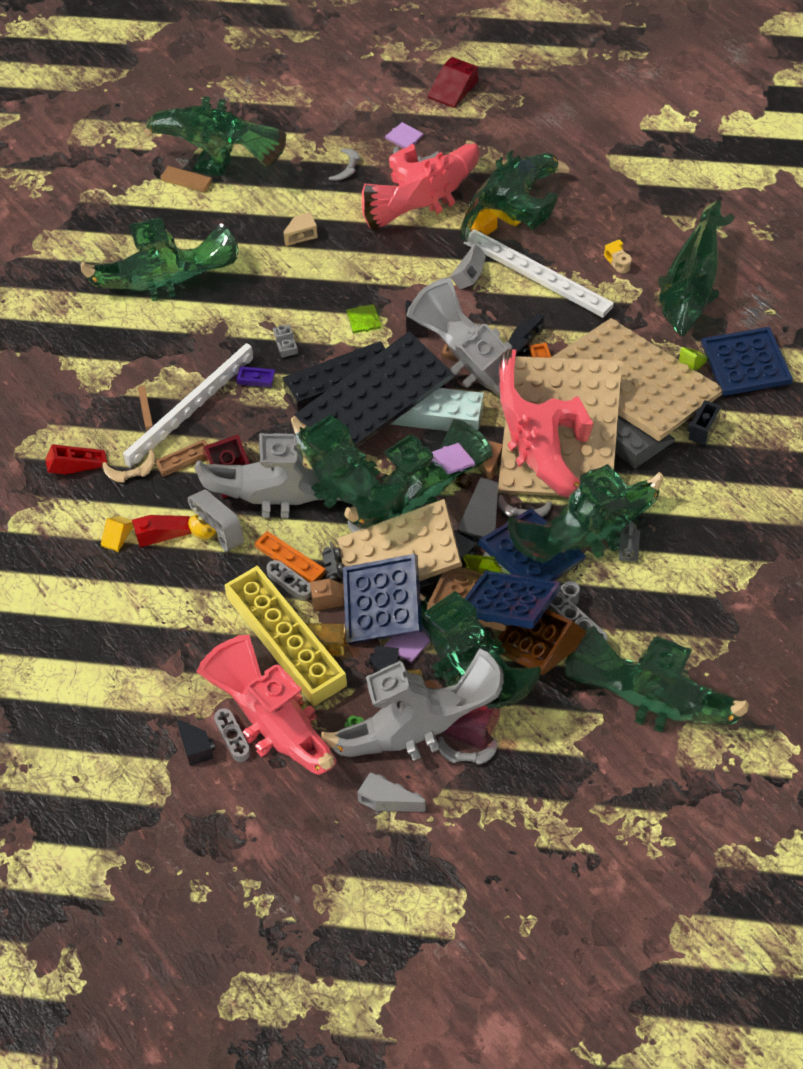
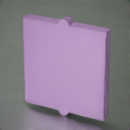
M402 122L396 128H392V131L385 136V139L404 149L411 144H417V141L424 134Z
M459 443L447 447L444 446L442 449L431 453L447 474L463 471V469L475 465V462Z
M423 632L392 637L385 644V647L399 648L400 657L411 664L432 641V638Z

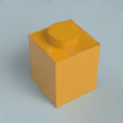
M484 208L471 218V230L475 229L485 235H489L497 229V215Z

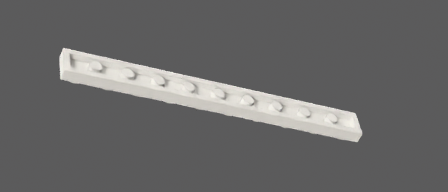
M475 229L464 239V244L470 247L476 244L490 258L603 318L613 308V302Z
M246 343L130 446L123 453L125 464L132 468L136 463H139L149 453L150 449L153 450L157 444L163 441L174 429H177L186 418H189L217 390L226 385L234 375L238 374L240 366L244 367L246 364H249L253 359L252 346Z

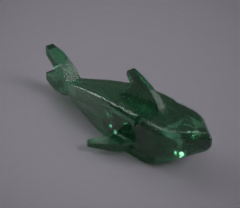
M719 200L709 204L703 210L698 226L680 249L667 275L661 276L658 279L661 288L659 301L663 306L662 314L682 337L687 334L700 317L705 305L713 302L719 296L718 289H713L718 263L717 229L732 223L735 219L732 213L725 217L721 215V202Z

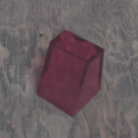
M498 696L486 705L491 706L493 703L500 705L501 696ZM484 705L471 710L469 713L458 718L449 728L441 733L484 750L500 719L501 708L488 709Z

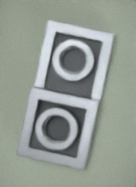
M280 325L277 328H273L281 358L298 354V348L290 325Z

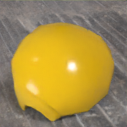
M199 514L191 516L188 525L195 537L201 540H209L217 533L203 519L198 520Z

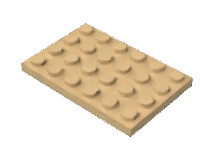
M444 499L337 538L344 567L416 554L418 555L419 581L462 566L450 514Z

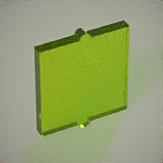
M374 304L346 309L353 334L381 328Z
M466 554L463 556L467 568L482 574L485 571L503 573L502 566L498 564L493 556Z

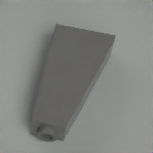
M480 477L457 528V533L475 542L478 547H480L478 543L482 537L496 530L498 482Z

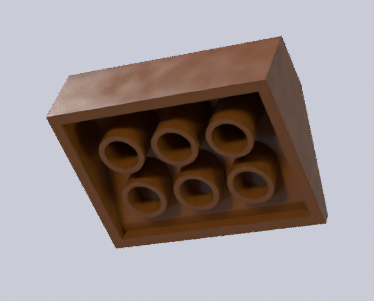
M546 610L534 629L507 625L505 631H501L491 650L533 671L541 670L540 674L544 675L577 649L587 631L572 620Z

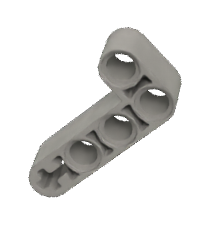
M206 489L188 497L191 509L217 531L220 545L224 551L227 552L244 544L241 524L234 512Z
M572 581L564 583L547 610L572 620L585 630L593 627L599 634L595 635L597 644L588 640L587 643L591 650L587 647L585 648L593 655L604 654L607 647V634L576 607L579 602V585Z

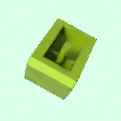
M682 347L679 362L688 365L692 370L698 371L708 361V357L696 349Z

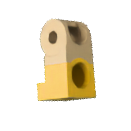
M619 239L605 245L604 257L619 273L629 272L631 256L624 252L622 241Z

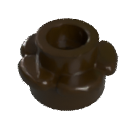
M461 473L455 476L454 483L458 487L467 490L471 486L472 481L469 475Z

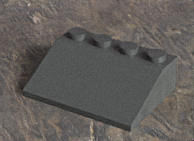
M618 415L615 453L633 469H636L675 441V438L670 434L658 441Z

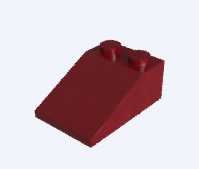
M451 56L443 65L427 98L455 108L478 82V66Z
M239 434L203 446L202 452L207 465L250 464ZM221 494L223 499L230 497L228 495Z

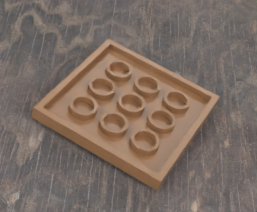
M462 567L442 573L428 602V611L450 616L457 620L461 619L472 622L475 625L487 626L494 630L505 631L507 626L497 622H485L479 619H466L465 617L456 616V608L483 573Z

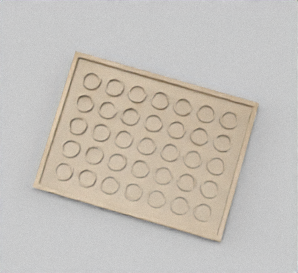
M612 318L551 357L622 361L618 415L658 441L694 416L704 400L713 402L722 395V390L717 383L706 378L701 373L690 369L688 365L680 363L672 355H669Z
M516 356L514 365L515 390L524 400L534 404H542L551 398L568 401L579 396L593 422V428L588 441L582 442L575 439L571 428L566 426L558 427L561 455L566 465L581 482L596 489L592 495L582 498L612 499L622 361ZM505 418L498 493L560 496L536 476V472L528 466L527 462L523 463L522 467L519 468L516 463V458L520 456L519 447H516L513 452L508 447V443L511 441V432Z

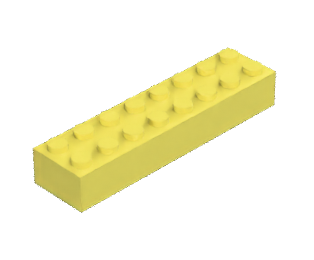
M258 566L224 585L227 599L281 667L301 687V692L313 707L347 687L346 673Z

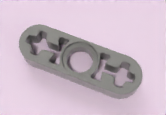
M273 560L267 564V575L270 579L300 601H306L311 598L309 582L281 561ZM288 577H292L295 579L294 582L290 584L285 583L284 580Z
M225 708L218 710L214 715L215 724L232 758L238 762L247 760L250 756L249 745L232 712ZM221 717H225L227 719V726H225V723L223 720H221ZM231 731L238 733L234 739H229L226 735ZM238 743H239V746H240L241 750H243V752H244V753H242V754H240L239 752H237V747H236V745H237Z

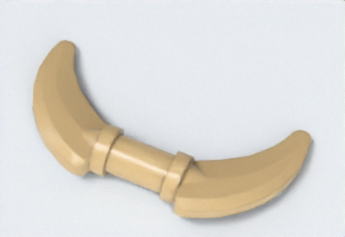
M150 449L145 462L133 470L117 471L109 467L105 462L103 463V469L111 480L124 483L128 478L135 476L145 477L154 466L155 455L153 450Z

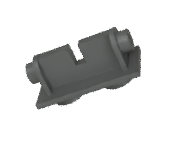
M629 522L625 528H621L620 561L638 562L640 530H637L633 522Z
M329 542L330 548L326 547L322 552L324 565L327 566L325 567L327 579L337 581V579L341 578L343 580L344 564L341 559V549L332 542Z

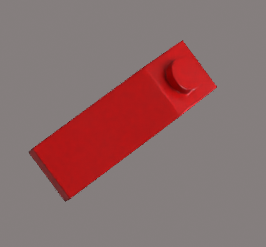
M55 444L51 445L45 458L48 473L71 474L101 468L104 462L108 464L105 450Z
M147 515L132 519L139 548L192 534L188 525L190 516Z

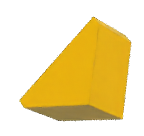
M121 516L107 518L101 546L118 552L134 527L132 520Z

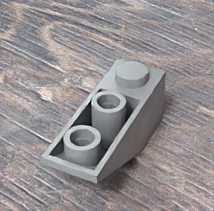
M476 244L472 246L450 276L460 290L473 285L482 273L486 256Z
M370 772L357 792L358 802L375 811L425 812L426 800L420 794L411 793L402 785L393 784L379 774L375 775Z

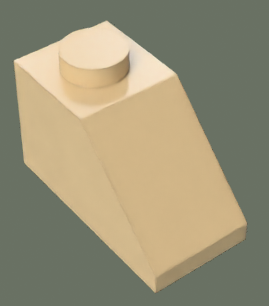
M310 212L295 216L284 231L286 246L318 238L317 225Z

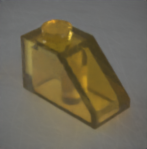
M305 623L331 656L344 655L345 624Z

